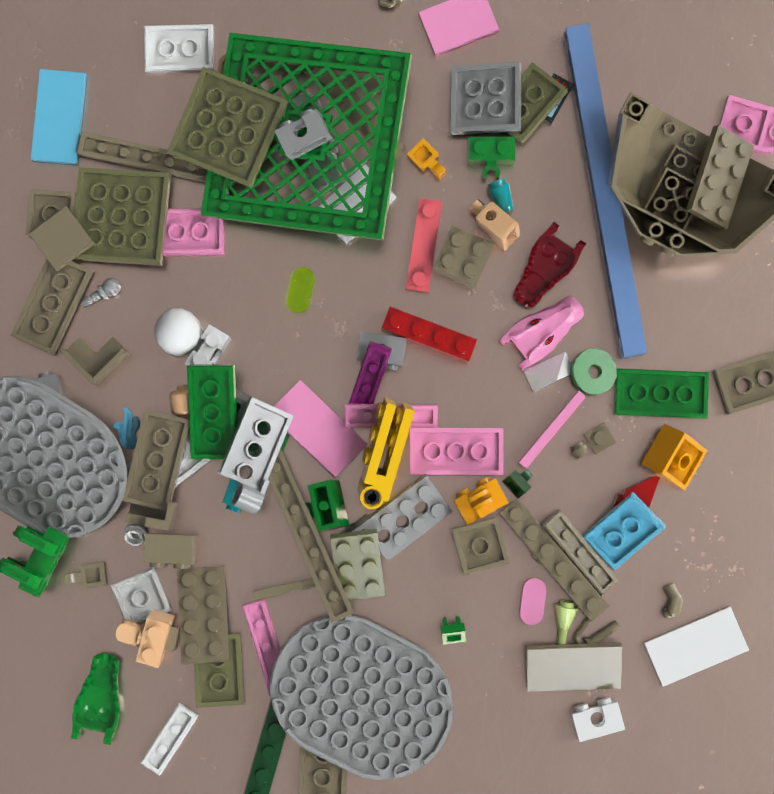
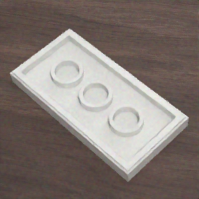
M730 606L643 642L662 687L749 651Z

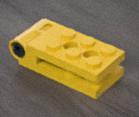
M385 397L383 403L378 402L375 412L378 420L376 425L372 424L369 432L371 444L370 447H365L363 453L364 468L358 485L360 501L368 509H376L382 505L383 501L388 502L415 412L410 404L402 402L401 408H396L394 400ZM392 419L396 424L394 430L390 429ZM387 440L389 448L383 469L378 467Z

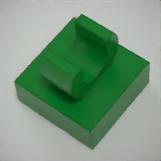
M456 616V624L450 625L447 623V618H444L443 625L441 626L443 645L466 642L465 625L461 623L460 617Z

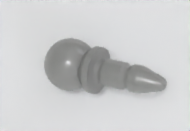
M115 278L106 279L102 285L97 286L98 291L96 290L86 296L80 305L87 306L102 297L106 300L108 296H116L121 289L119 281Z

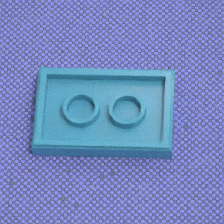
M632 492L582 536L615 570L664 530L666 525Z

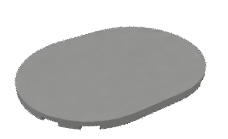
M0 377V510L25 526L29 525L39 532L45 533L48 527H52L68 535L69 538L82 536L100 528L117 511L126 491V462L117 439L100 419L47 385L26 377Z
M353 615L335 623H332L329 616L313 620L302 626L288 638L274 661L270 678V696L273 710L282 728L293 741L304 749L352 774L373 780L404 777L424 764L426 765L441 749L447 738L453 716L452 692L443 670L437 661L424 649L372 621Z

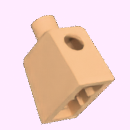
M478 199L470 207V211L476 215L477 226L504 252L520 237L519 224L494 202L491 201L486 206Z

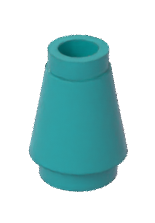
M505 178L487 184L489 187L488 193L498 207L504 212L514 209L509 182H506Z

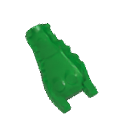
M103 653L93 657L90 673L74 703L71 739L79 740L81 730L84 729L105 733L103 744L111 745L120 716L118 698L119 660L116 656Z

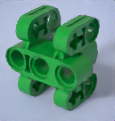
M18 525L12 533L13 536L34 549L27 562L17 561L9 556L7 559L2 557L0 559V573L19 581V589L39 598L52 577V573L67 546L69 536L52 527H48L45 533L31 528L29 525L26 528Z

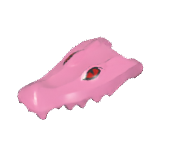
M565 297L553 306L523 317L513 324L499 341L502 345L507 344L510 340L513 341L526 358L518 365L524 371L553 352L569 329L584 316L583 307L574 297Z

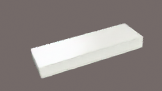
M179 702L140 763L160 776L199 714Z

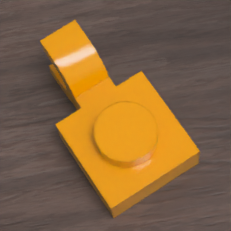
M424 138L407 153V157L423 172L429 168L439 180L446 174V169L436 161L439 153Z

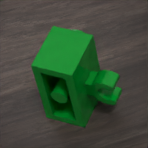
M468 137L467 166L486 165L482 173L484 180H487V172L490 170L495 172L496 180L499 179L500 169L496 165H514L515 137Z
M326 480L308 485L311 502H305V504L310 509L311 518H315L318 532L349 526L339 480Z

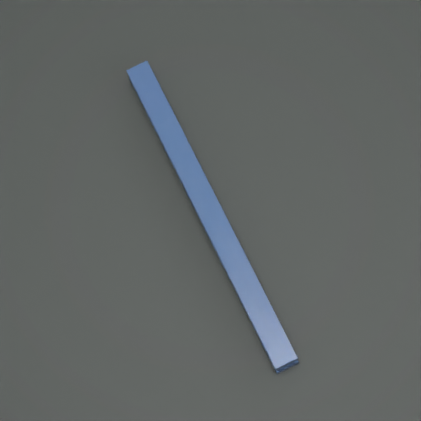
M589 23L566 27L564 38L572 83L574 84L575 101L621 359L641 356L647 353L622 207L608 186L612 151Z

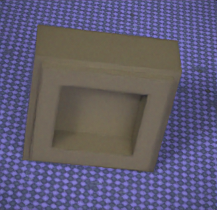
M173 625L170 627L164 650L173 652L177 649L180 638L179 626Z

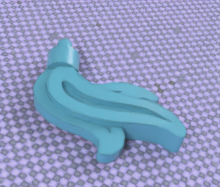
M124 407L123 423L116 422L113 424V428L118 429L122 446L126 449H134L137 443L136 432L139 428V418L137 416L134 417L131 410Z

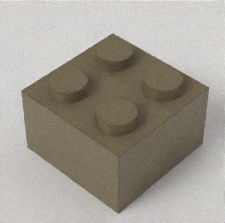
M452 225L435 263L433 272L476 289L495 243Z
M146 533L143 562L150 563L149 567L164 568L167 567V564H173V568L188 569L190 565L197 562L198 535Z

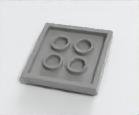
M520 62L451 66L450 132L452 135L521 131Z

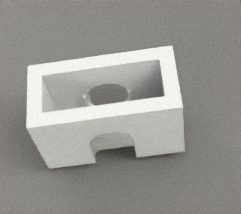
M209 324L201 337L200 345L195 351L191 352L185 365L217 364L232 339ZM217 350L215 356H214L213 359L210 361L212 355H213L214 352Z
M610 697L597 700L598 705L588 707V703L580 704L574 707V711H570L575 734L579 742L625 730L620 708L615 699L611 700ZM595 712L602 713V720L598 724L591 723V715Z

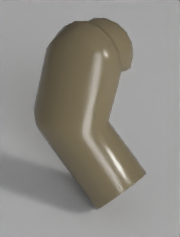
M671 583L663 588L670 600L668 606L663 609V614L667 619L677 618L680 615L683 603L674 583Z

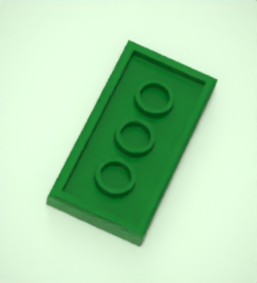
M235 364L187 365L191 459H224L237 428Z
M617 368L614 389V415L708 419L709 372Z

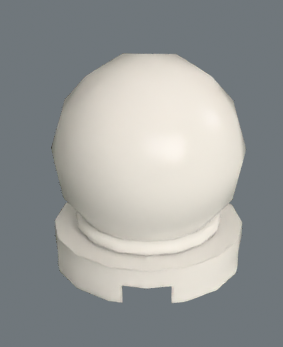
M173 308L165 311L157 319L154 326V336L157 344L168 354L175 357H186L193 350L195 351L202 341L201 337L204 332L201 322L190 311L182 308Z

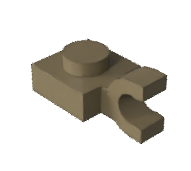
M104 562L79 565V573L64 575L65 584L82 582V589L107 585Z

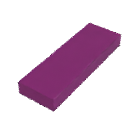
M372 341L369 342L349 400L350 404L374 403L392 348Z

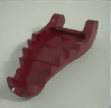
M554 221L538 238L531 249L522 278L514 290L515 299L528 308L536 306L545 293L550 291L572 271L586 246V243L580 240L576 247L573 248L556 237L554 233L558 231L560 225Z

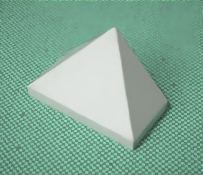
M563 352L523 372L532 391L535 392L571 375L572 364L566 352Z

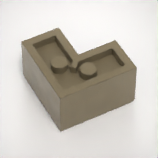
M81 337L67 350L63 348L60 351L95 386H98L130 355L114 337L97 353Z
M168 502L167 512L131 503L129 513H126L125 522L166 531L174 530L179 503Z

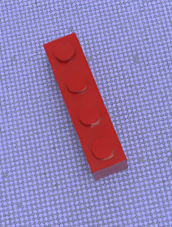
M391 306L381 328L383 332L396 337L407 338L409 342L467 364L477 342L475 338Z

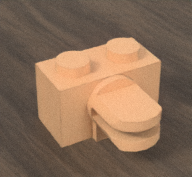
M152 609L144 624L124 619L116 629V638L120 642L139 647L135 662L159 668L165 656L166 650L164 649L175 615Z

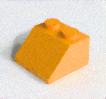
M664 424L641 464L654 474L685 491L708 450L685 432Z

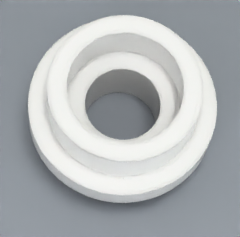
M129 524L124 530L126 542L132 546L141 545L145 542L147 530L141 525Z

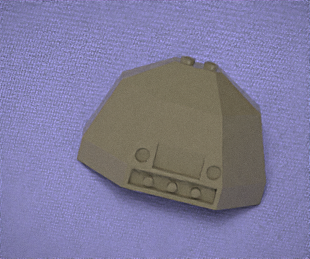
M630 92L618 114L608 186L636 232L641 235L639 240L650 246L653 243L662 246L660 251L671 257L674 254L682 257L739 252L774 220V169L750 158L728 228L720 230L686 211L710 136L651 105L652 103Z

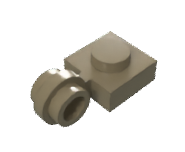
M603 423L584 434L588 443L584 444L582 440L570 447L572 449L571 454L579 459L589 453V447H591L594 454H597L615 444L616 441L606 424Z

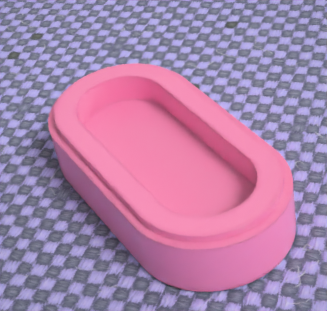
M538 578L528 579L522 588L519 614L522 621L528 625L538 624L544 615L546 585Z

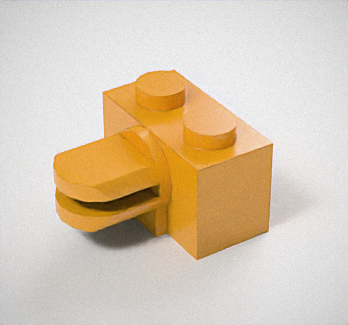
M486 477L477 482L478 487L472 491L466 488L456 494L457 499L453 501L466 525L509 503L496 478L490 480L489 477Z

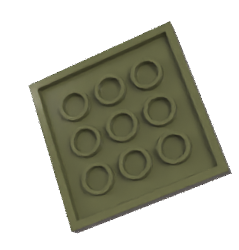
M203 67L167 153L252 188L274 138L275 130H277L286 110L288 101Z
M79 167L74 216L95 244L74 260L162 266L171 174L165 172Z

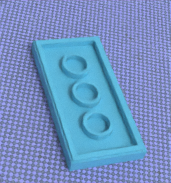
M40 69L31 150L32 161L78 165L79 156L77 150L82 129L86 73Z

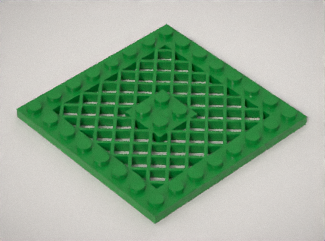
M229 33L223 75L246 84L249 75L253 80L250 85L258 87V89L263 91L265 90L260 84L271 77L276 85L267 92L274 94L280 89L285 96L283 99L287 100L294 108V110H285V117H282L280 124L288 120L295 122L301 119L300 114L312 105L314 109L320 112L329 132L331 131L336 139L330 144L328 141L295 158L308 160L299 166L295 159L291 160L286 156L275 133L274 138L278 143L268 150L264 159L265 161L269 158L274 167L265 174L260 168L259 174L261 177L254 182L253 187H246L239 194L233 187L237 182L207 170L200 215L210 218L383 240L412 54ZM264 62H271L277 64L269 69ZM261 64L266 72L256 79L251 71ZM286 64L297 65L299 67L291 72V70L288 68ZM284 67L289 75L278 82L273 74ZM309 67L322 69L314 75ZM306 69L311 78L301 85L296 76ZM332 70H340L345 72L336 77ZM329 72L334 80L323 87L318 79ZM354 72L366 73L367 75L359 80ZM349 75H352L357 82L346 90L341 82ZM377 75H383V76H384V77H383V83H382V81L379 79V77H378ZM374 77L380 85L369 93L364 84ZM293 79L298 88L288 95L283 86ZM316 82L321 90L310 97L305 89ZM336 85H339L344 93L333 100L328 92ZM361 87L366 96L356 103L350 95ZM302 92L308 100L297 107L292 99ZM381 92L380 102L378 105L376 101L373 99V97ZM325 95L331 103L320 110L314 102ZM348 97L353 106L342 113L337 105ZM371 100L376 109L365 116L360 107ZM335 108L340 116L332 121L333 116L326 113ZM357 110L363 119L352 126L347 117ZM377 115L376 128H374L370 120ZM344 120L350 129L339 136L334 127ZM367 123L372 132L362 139L356 131ZM307 128L299 129L298 137H303L307 133ZM354 133L359 142L348 149L343 141ZM374 138L371 152L366 143ZM338 144H341L346 152L335 159L330 151ZM363 146L369 155L358 162L353 153ZM279 150L278 155L285 158L277 164L272 155ZM328 154L333 162L322 169L317 161L326 162ZM350 156L356 165L345 172L340 163ZM292 161L297 169L286 176L281 168ZM370 161L369 172L367 174L362 167ZM314 164L319 173L309 179L304 170ZM337 167L342 175L332 182L326 174ZM360 170L365 178L354 185L349 176ZM278 171L283 180L273 186L268 178ZM301 174L306 183L296 189L291 180ZM324 177L329 185L318 192L313 184ZM347 180L352 188L341 195L336 186ZM265 181L270 190L260 196L255 188ZM288 184L293 193L283 199L278 190ZM366 185L365 198L359 192V189ZM311 187L316 195L305 202L300 194ZM333 189L339 198L328 205L323 196ZM231 190L235 196H230L229 191ZM252 191L257 199L245 198L244 196ZM356 192L361 202L351 209L345 200ZM275 194L280 202L268 201L267 199ZM297 197L302 203V205L291 204L289 202ZM320 200L325 208L312 205ZM343 203L348 211L334 208ZM363 207L362 213L357 212L359 209Z

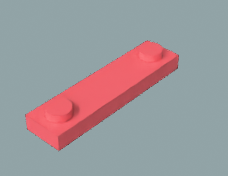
M419 198L406 290L429 293L442 201Z

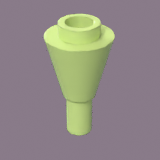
M560 600V603L555 604L557 628H559L556 643L566 644L567 632L578 607L574 605L573 601Z

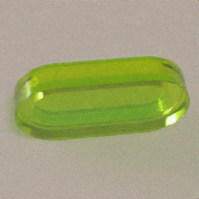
M300 267L292 274L286 302L288 308L294 313H303L309 308L315 284L314 273L309 268Z

